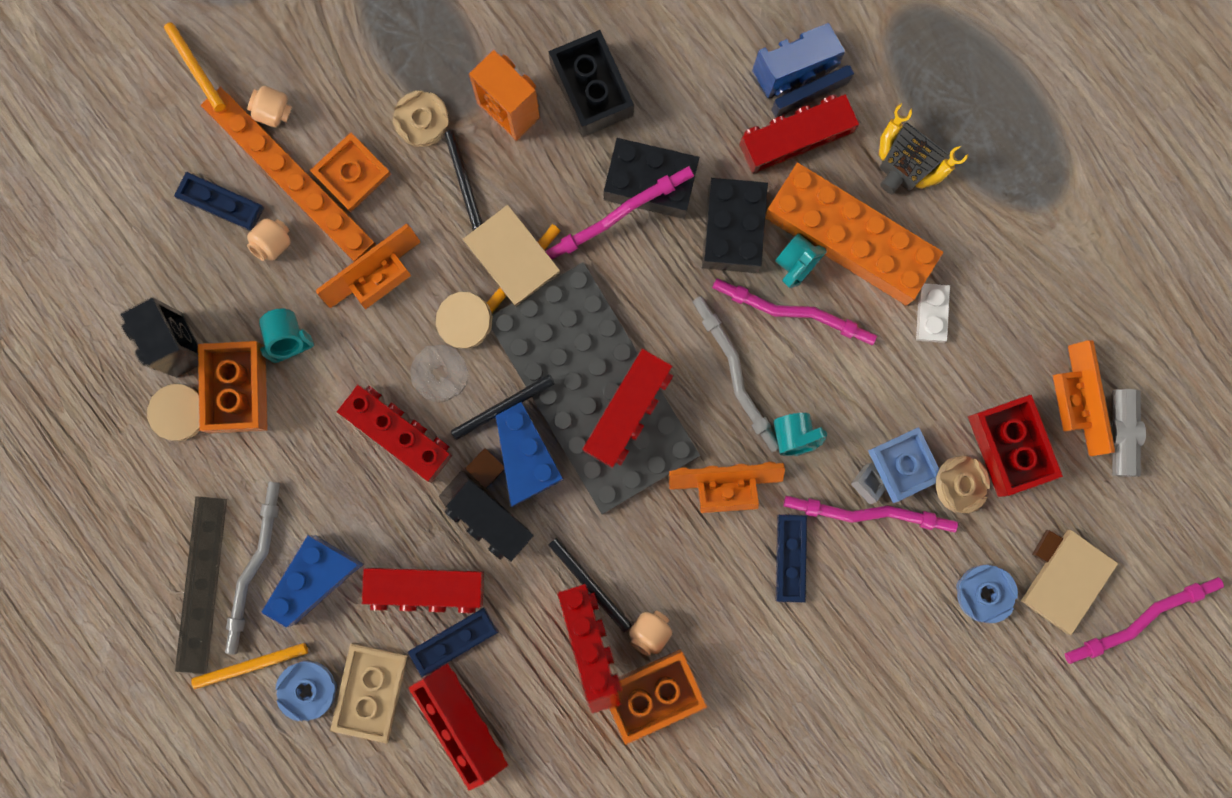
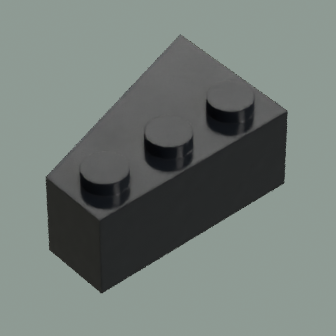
M462 470L439 495V498L447 508L444 513L454 522L458 523L462 520L469 527L466 531L478 542L482 538L490 544L488 550L500 560L506 557L512 562L534 536L526 526L490 497L485 490L469 479Z

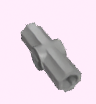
M1113 390L1110 427L1115 452L1112 453V476L1138 477L1141 476V446L1146 439V427L1144 422L1141 421V390Z

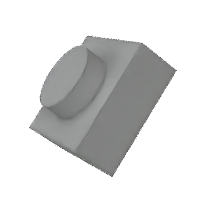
M872 462L864 465L851 483L869 504L877 502L886 490Z

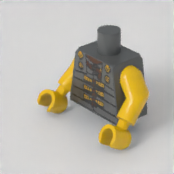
M902 103L896 106L895 118L889 121L880 137L879 157L882 163L879 168L887 174L880 183V186L889 194H894L900 185L906 190L911 191L915 186L923 189L938 184L955 169V164L965 162L969 156L967 154L962 160L956 159L955 152L961 147L957 146L950 152V158L946 159L949 155L946 151L907 122L912 115V108L909 110L908 115H899L898 110Z

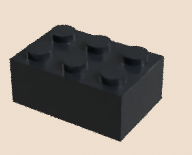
M601 30L548 51L551 68L582 137L634 116V103Z
M616 138L603 191L604 201L623 204L628 199L657 184L658 179L666 175L670 177L689 166L694 177L674 187L675 191L667 195L663 193L638 207V209L685 219L700 157Z
M711 178L707 199L702 258L703 269L758 273L762 265L768 183Z
M151 297L120 314L124 321L122 329L138 348L135 350V354L143 366L176 378L198 367V342L182 312Z

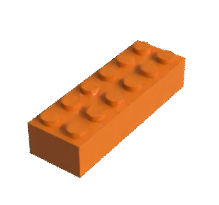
M798 162L768 207L765 219L795 237L797 233H800L814 246H823L827 250L826 257L906 306L916 298L943 254V251Z

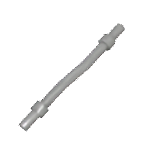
M702 296L696 298L692 303L704 320L702 324L707 332L711 331L728 358L735 396L753 422L751 426L755 433L761 435L771 452L779 449L778 442L769 428L771 424L766 416L762 417L745 390L738 352L720 326L722 322L717 314L712 313Z
M268 481L265 504L261 505L260 516H263L258 548L236 583L231 617H228L226 630H229L226 654H237L240 632L244 631L246 619H243L248 585L269 553L274 518H278L279 512L277 500L280 483Z

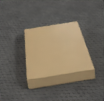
M508 205L463 238L466 245L515 307L560 273L558 267Z
M1067 530L1062 537L1063 541L1049 562L1045 563L1021 599V602L1066 634L1072 635L1118 563L1072 530Z
M351 643L330 731L387 744L392 731L409 655Z

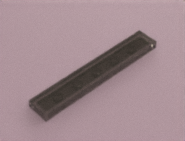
M195 497L175 672L206 674L208 670L227 499Z

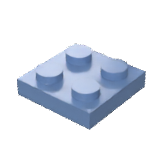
M919 427L868 450L893 503L936 483L939 467Z

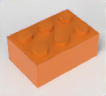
M493 50L469 73L477 103L517 141L540 119L539 104L537 103L538 96L535 90L536 85L526 74L521 76L514 69L516 66L505 54L500 56Z
M257 341L198 344L200 431L209 434L268 431L266 358L260 348L264 347L263 344Z
M679 649L620 676L619 679L623 691L618 693L621 705L609 709L626 745L703 710L707 706L682 650Z

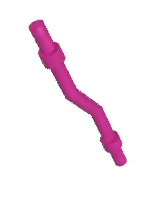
M688 166L670 177L666 175L658 179L657 184L628 199L599 222L575 235L569 234L562 238L559 244L546 250V254L553 260L566 252L568 254L579 249L578 246L608 230L634 209L663 193L667 195L675 191L674 187L694 177L691 168Z
M716 278L712 286L713 289L732 297V301L741 305L746 303L774 317L813 318L839 330L841 335L849 339L854 337L869 345H873L877 338V335L857 327L858 323L849 319L844 321L816 307L775 305L749 293V289L738 285L736 287Z
M785 496L783 503L784 507L805 511V515L813 517L821 515L851 523L891 517L920 524L921 528L929 530L937 528L955 533L958 527V522L936 517L935 513L927 511L919 513L889 505L849 511L820 504L819 500L808 498L807 501L790 496Z
M1217 577L1200 585L1194 583L1186 586L1184 591L1154 602L1127 629L1099 640L1094 638L1086 641L1084 646L1065 653V659L1069 664H1072L1087 657L1095 658L1103 655L1104 650L1137 637L1162 612L1187 602L1195 603L1203 600L1205 595L1224 588V584Z

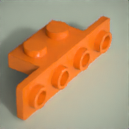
M405 224L320 286L316 293L329 308L334 307L353 293L366 310L411 276L399 258L420 243L419 238L412 228Z
M1087 340L1069 345L1068 351L1073 372L1053 375L1063 432L1084 429L1089 456L1114 453L1115 447L1094 341Z
M765 462L759 465L736 464L730 467L678 468L669 471V489L698 488L700 513L758 509L759 501L756 484L783 482L785 465L784 463Z

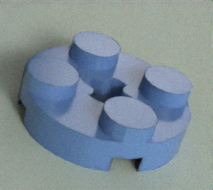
M991 565L972 567L963 574L956 585L957 599L961 609L975 621L997 623L1009 617L1014 610L1013 606L1018 596L1017 586L1012 576L1003 569ZM984 586L987 589L992 588L994 591L991 594L992 600L989 602L985 598L982 599L980 595Z
M305 660L286 668L277 680L276 695L278 700L276 701L278 707L283 714L295 721H309L319 718L332 706L337 691V683L331 672L318 662ZM301 684L304 686L310 684L312 686V697L306 696L302 698L300 696L302 690L299 686Z

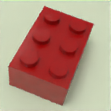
M1032 394L967 416L998 497L1010 496L1063 477Z

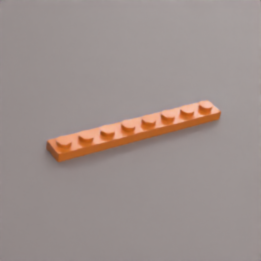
M221 86L216 91L225 104V108L222 111L216 112L208 98L200 105L354 262L376 245Z

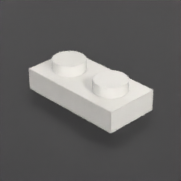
M924 283L918 295L916 341L940 343L947 341L950 285Z

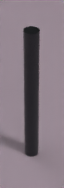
M449 130L444 133L474 231L482 225V220L455 131Z
M548 374L452 429L453 437L456 440L495 419L496 415L520 402L523 403L555 384L553 378Z
M556 537L548 546L582 585L586 584L588 592L590 594L595 593L597 603L622 632H626L632 624Z

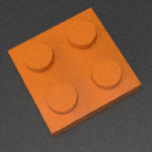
M351 132L310 170L350 212L391 175L390 171Z

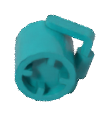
M797 233L775 260L777 264L788 272L782 282L788 288L799 286L827 253V250L821 245L814 246L800 233Z
M284 308L274 309L263 314L259 319V327L264 342V347L260 348L262 355L271 362L279 363L314 347L311 335L303 329L300 330L293 311Z
M809 413L789 414L773 421L781 456H799L814 451L822 446L827 438V432L822 427L813 430Z

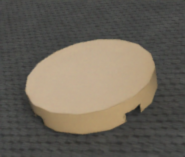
M414 91L406 94L397 102L393 124L398 135L406 143L415 147H428L444 137V133L449 127V114L444 102L437 95L431 92Z
M458 292L449 295L441 303L436 313V327L439 335L447 344L455 348L470 349L480 345L487 334L490 333L493 316L489 305L481 297L470 292Z
M170 384L159 389L151 397L147 407V419L151 429L158 436L170 441H185L194 437L200 431L199 393L195 389L182 384Z
M956 456L948 459L941 465L936 476V491L938 498L946 508L957 513H971L980 509L988 498L986 494L987 489H990V479L987 470L980 461L969 456Z

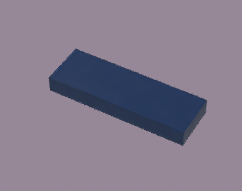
M844 66L775 99L771 109L774 117L782 116L849 84L854 75L851 66Z
M185 172L174 195L180 201L248 231H251L256 226L265 208L259 203L188 172Z
M777 515L776 602L806 603L807 515Z
M484 607L408 651V654L419 674L423 677L497 634L498 630Z

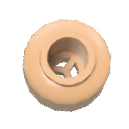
M262 86L259 90H253L247 110L251 111L253 120L271 127H277L281 120L287 122L292 106L287 105L288 97L285 93Z
M262 219L248 233L247 240L249 243L247 247L254 256L262 261L266 259L276 260L290 245L291 240L287 234L289 229L278 219L276 221Z
M659 611L641 613L629 631L631 646L646 656L659 654L672 636V629L668 625L669 619Z

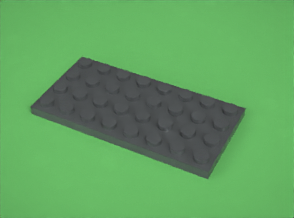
M584 262L546 283L516 307L512 303L492 315V330L525 386L533 384L548 374L553 378L554 385L532 398L601 514L606 513L669 475V471L681 468L700 456L660 389L655 396L659 402L651 416L645 413L640 422L644 425V428L637 440L635 441L631 438L625 448L629 450V453L621 466L616 463L612 469L583 452V447L639 354Z

